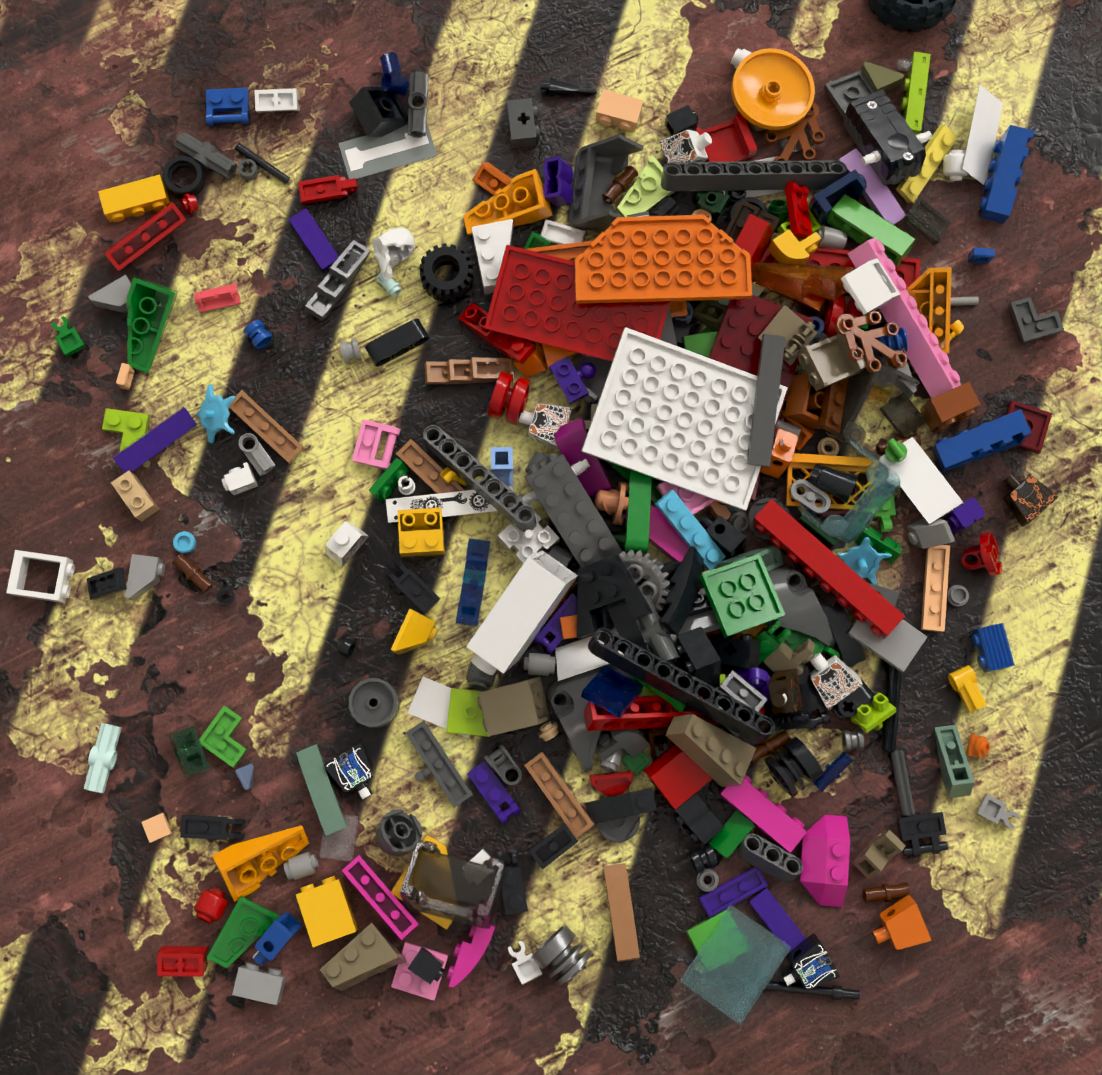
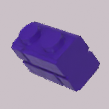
M972 497L943 516L942 520L948 522L952 534L955 535L985 516V512L976 499Z

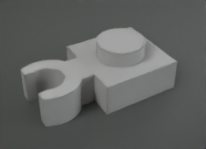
M984 794L975 814L994 824H998L999 820H1001L1002 824L1007 828H1014V825L1008 822L1009 816L1019 818L1018 813L1005 811L1007 804L989 794Z

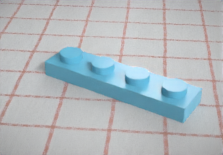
M669 490L655 503L656 507L689 548L694 546L704 559L703 566L707 571L712 570L726 557L674 490Z

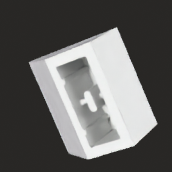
M878 258L868 261L841 278L844 289L851 294L855 300L856 308L863 315L883 307L900 295Z

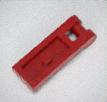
M789 181L785 186L791 232L795 237L804 240L812 235V225L807 203L809 189Z

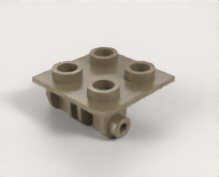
M784 305L758 339L762 341L763 334L785 337L783 360L791 366L798 357L797 352L805 345H808L817 332L814 330L815 325L812 322L808 321V323H805Z

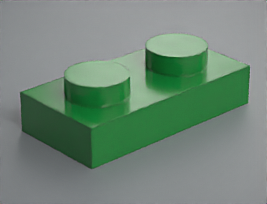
M396 458L372 485L369 492L382 503L392 494L393 489L398 485L399 479L402 476H406L409 469L401 460Z

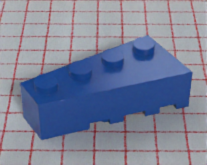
M1009 125L1002 137L995 141L992 152L995 153L994 159H991L988 166L990 176L985 180L983 190L986 191L985 197H982L979 203V209L981 210L980 218L1004 224L1010 217L1018 191L1014 186L1019 184L1023 170L1019 168L1022 167L1025 158L1028 156L1029 148H1026V145L1030 139H1033L1035 131Z
M1020 409L991 422L980 424L974 429L963 430L952 438H941L936 441L932 451L941 473L1020 445L1031 434V431Z

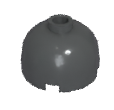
M401 809L388 812L382 817L376 827V839L379 847L385 853L396 857L405 856L416 849L422 837L419 821L414 815H408L404 813L405 810Z

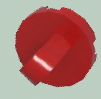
M990 532L980 535V545L969 547L963 551L962 565L967 569L986 567L990 576L1001 574L1002 561L997 562L998 554H1000L997 541L993 534L990 535ZM975 555L978 560L976 562H969L966 560V556Z

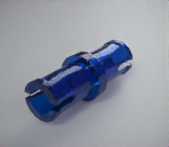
M842 751L830 765L827 764L825 766L824 775L814 781L813 784L823 792L835 778H840L839 774L853 762L852 758Z

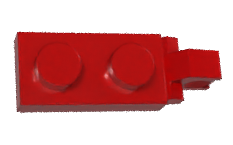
M339 175L298 182L302 205L348 196V193L358 191L356 178L346 180L345 177H340Z

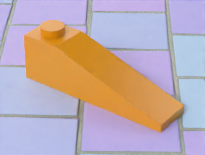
M536 169L515 176L511 179L510 184L503 189L499 188L495 191L496 194L487 201H482L463 215L468 236L472 235L473 226L513 219V227L553 216L550 202L544 196L543 183Z
M300 825L233 844L212 855L233 901L236 902L240 895L245 897L256 891L261 886V881L268 875L272 877L277 872L276 868L284 861H288L289 858L296 856L309 844L303 826Z

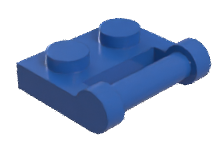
M248 88L206 90L207 126H214L217 123L236 122L250 124ZM242 111L241 114L214 115V112Z

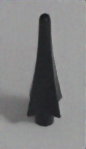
M550 77L549 82L541 81L540 90L548 91V96L597 94L595 89L574 85Z

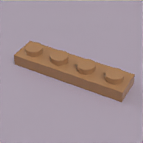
M243 390L235 396L236 398L229 408L289 464L304 450V447Z
M412 439L396 453V456L436 494L465 491L454 479L447 483L440 476L443 469Z
M541 752L524 765L575 838H579L595 825L544 752Z

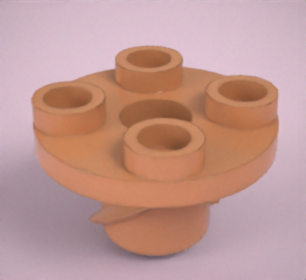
M619 482L616 490H599L596 493L594 506L597 510L605 511L607 514L612 515L611 523L614 525L622 526L624 513L622 511L627 510L629 497L625 496L628 494L629 483Z

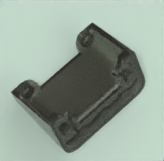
M417 841L400 890L403 904L419 912L489 929L497 905L505 864L495 858H489L483 864L452 857L441 854L437 845L433 842L424 841L423 843Z

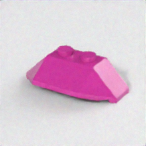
M823 815L807 830V833L802 838L801 862L803 863V871L800 873V882L819 905L842 907L848 887L850 853L847 816Z

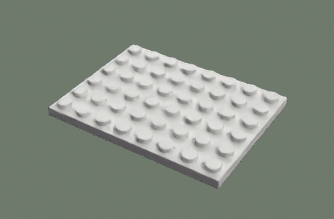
M625 327L581 452L746 511L761 466L747 464L757 376ZM783 385L779 387L775 424L788 388Z

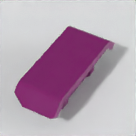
M579 418L561 426L554 434L560 452L564 455L570 467L584 459L589 463L590 467L586 468L580 475H577V478L591 501L594 502L596 493L599 490L609 491L615 489V487L611 484L600 459L581 452L587 431L585 422L582 418Z

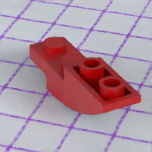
M471 302L458 319L509 359L513 358L523 365L535 351V346L525 339L484 329L488 312Z

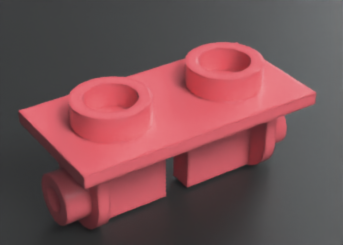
M237 283L195 292L194 295L199 313L241 304Z

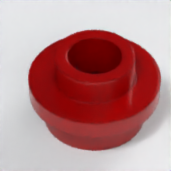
M184 194L183 199L180 200L183 211L191 215L198 211L197 200L193 194Z

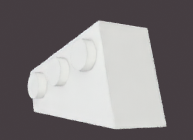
M513 219L472 227V236L484 295L494 293L506 244L511 245Z

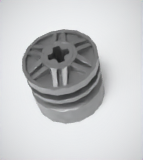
M566 924L548 938L531 957L541 969L552 964L553 968L550 970L548 977L552 978L557 973H560L554 981L558 987L573 979L584 968L587 960L592 955L589 949L579 954L580 950L584 947L583 942L578 943L574 947L571 946L576 935Z

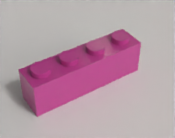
M745 775L741 786L722 788L718 794L751 820L756 827L783 850L791 853L807 833L803 829L805 825L796 817L791 819L786 815L787 809L778 802L773 804L768 799L770 795L760 787L758 790L751 785L753 781L747 775Z
M359 855L342 870L343 875L400 941L419 925Z

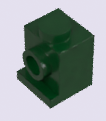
M699 191L695 198L697 201L696 210L703 209L709 212L712 218L717 221L725 209L730 196L718 191Z

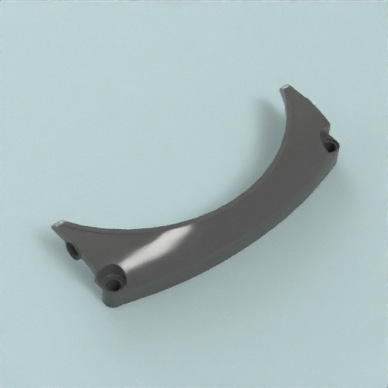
M790 566L768 571L786 614L778 619L781 622L780 627L800 631L815 637L828 647L834 646L835 639L829 627L828 619L815 593L807 586L804 576ZM794 575V579L788 582L789 578ZM669 605L659 610L658 615L661 619L667 612ZM713 610L687 617L679 634L698 627H702L704 632L707 633L720 629ZM773 621L767 622L762 625H770ZM671 634L669 637L675 646L677 644V635ZM648 645L649 652L655 655L652 647ZM611 664L560 681L557 680L547 689L546 693L567 735L566 738L585 773L592 769L594 751L601 731H587L584 709L589 699L619 698L634 680L630 674ZM557 694H563L560 699L554 700Z

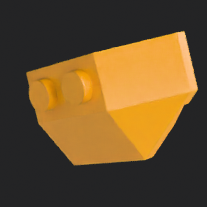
M952 267L928 268L907 287V292L915 299L917 309L926 318L927 326L931 333L936 335L940 349L945 353H949Z

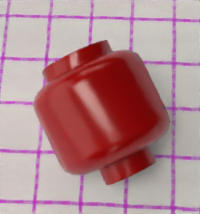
M213 888L211 891L204 890L194 906V910L197 913L196 917L209 924H212L213 921H219L228 906V901L224 898L225 893L216 888Z

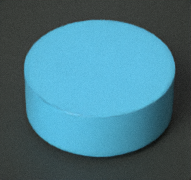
M179 532L173 539V546L178 552L189 554L196 547V539L189 532Z

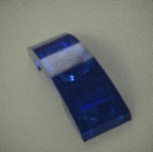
M469 538L456 624L478 627L490 541Z

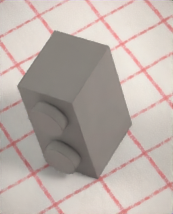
M250 962L240 966L232 995L273 1005L280 1003L287 976L281 974L282 970L271 967L268 970L259 969L260 965Z

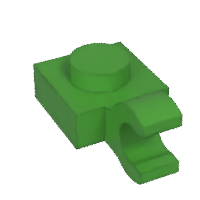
M894 494L873 495L872 515L873 518H879L881 533L890 532L893 529L890 517L896 516Z

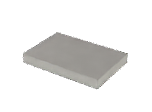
M858 620L848 633L850 637L901 673L905 671L927 638L925 634L905 620H902L885 639L876 637L870 631L871 627L865 622L861 623Z

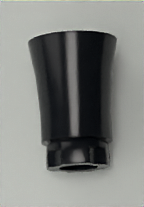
M815 464L808 482L847 503L858 475L839 471L826 465L823 467L822 465Z

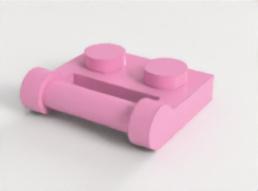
M362 420L352 461L386 470L391 465L390 461L396 437L399 436L401 429ZM384 432L388 434L381 461L377 460L376 456L382 433Z

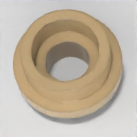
M827 437L818 443L817 450L819 455L836 456L839 452V445L835 439ZM824 446H830L831 452L825 451Z
M551 722L543 724L539 728V738H543L544 741L554 738L559 733L557 723L551 724Z

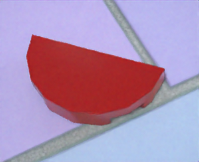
M634 770L592 774L589 778L593 787L607 796H616L624 793L633 781Z

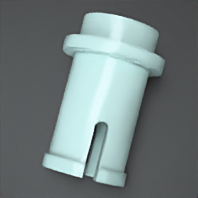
M381 272L377 275L376 280L385 288L388 296L396 297L402 291L400 283H396L392 278L388 280L383 279Z

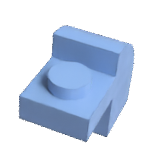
M491 447V472L506 486H513V447Z

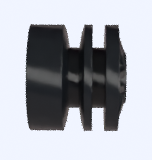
M797 737L792 738L783 745L787 756L782 755L779 751H775L773 754L776 761L771 756L764 759L775 782L791 797L798 794L796 787L800 790L805 789L801 778L804 777L808 782L813 783L824 775L816 758Z

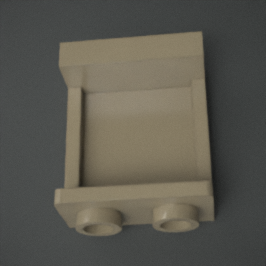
M839 333L811 346L805 345L797 352L799 362L804 366L808 374V380L816 391L859 374L866 368L864 357L858 361H851L849 359V350L845 336ZM854 351L855 357H858L857 352Z

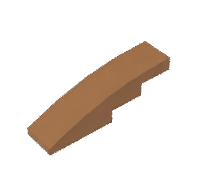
M472 357L470 360L449 359L447 362L426 361L424 363L425 384L497 382L502 371L512 374L514 378L513 358Z
M626 863L603 866L617 962L640 959Z

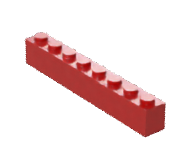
M771 499L754 517L752 523L757 532L762 535L765 533L771 539L770 542L777 549L782 548L787 553L786 556L794 564L799 563L804 568L803 572L808 577L816 578L820 582V587L825 592L834 594L837 597L836 601L842 607L851 609L854 612L853 616L859 622L868 624L871 627L870 631L876 637L885 639L903 620L905 616L775 501Z

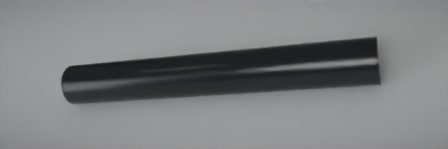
M240 143L235 146L237 152L253 160L256 165L284 184L289 182V176Z

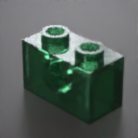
M194 726L169 736L184 778L210 768Z

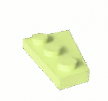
M653 155L618 205L617 211L621 216L627 217V215L649 212L666 196H670L675 192L666 191L661 187L663 167Z

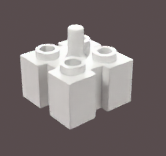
M536 512V527L532 531L526 530L523 532L510 524L498 535V540L509 552L513 549L518 552L515 555L521 565L524 564L529 556L542 550L548 553L555 544L559 543L560 538L548 525L544 529L540 525L542 519ZM525 516L521 520L528 521L531 517Z

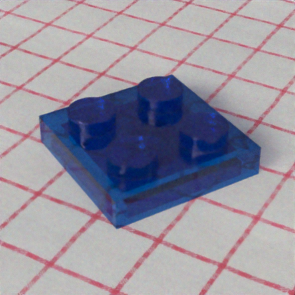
M604 665L583 689L581 697L621 718L641 694L643 685Z

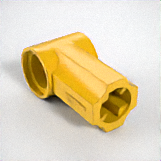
M969 665L948 674L952 688L959 693L968 713L987 705L977 686V676Z

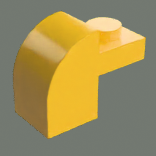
M787 230L772 240L768 250L780 264L790 268H797L805 265L809 256L818 249L817 245L821 237L815 232L799 242L793 233Z

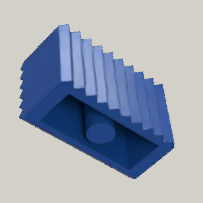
M1003 623L973 630L972 642L974 647H978L980 656L977 657L979 667L983 669L984 673L1015 666Z

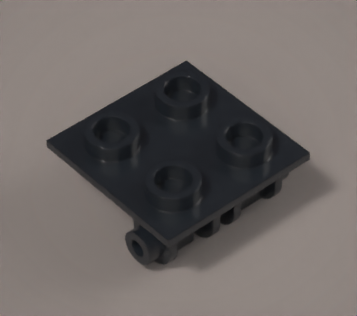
M808 683L800 684L803 711L773 714L771 699L767 703V717L774 722L775 731L813 728Z

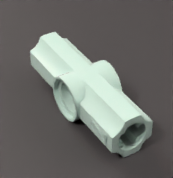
M101 723L96 745L92 747L89 754L88 765L90 767L84 789L104 793L110 770L113 769L116 763V747L122 727Z

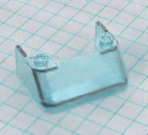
M854 440L850 443L855 449L872 461L866 470V477L871 485L844 518L834 514L827 517L825 521H822L802 505L798 507L804 517L828 535L844 543H851L857 539L898 489L901 482L899 475Z

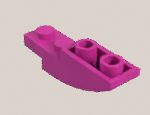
M485 898L484 903L479 902L475 914L479 916L477 925L472 924L469 938H473L472 942L463 939L462 944L457 943L453 957L457 958L455 967L450 966L446 978L450 980L449 987L453 988L472 971L484 954L496 926L487 923L494 900Z

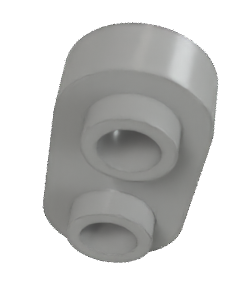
M796 480L789 489L791 498L814 514L825 513L831 505L830 497L806 480ZM797 488H801L804 491L803 495L797 493ZM816 500L822 503L821 507L815 505Z

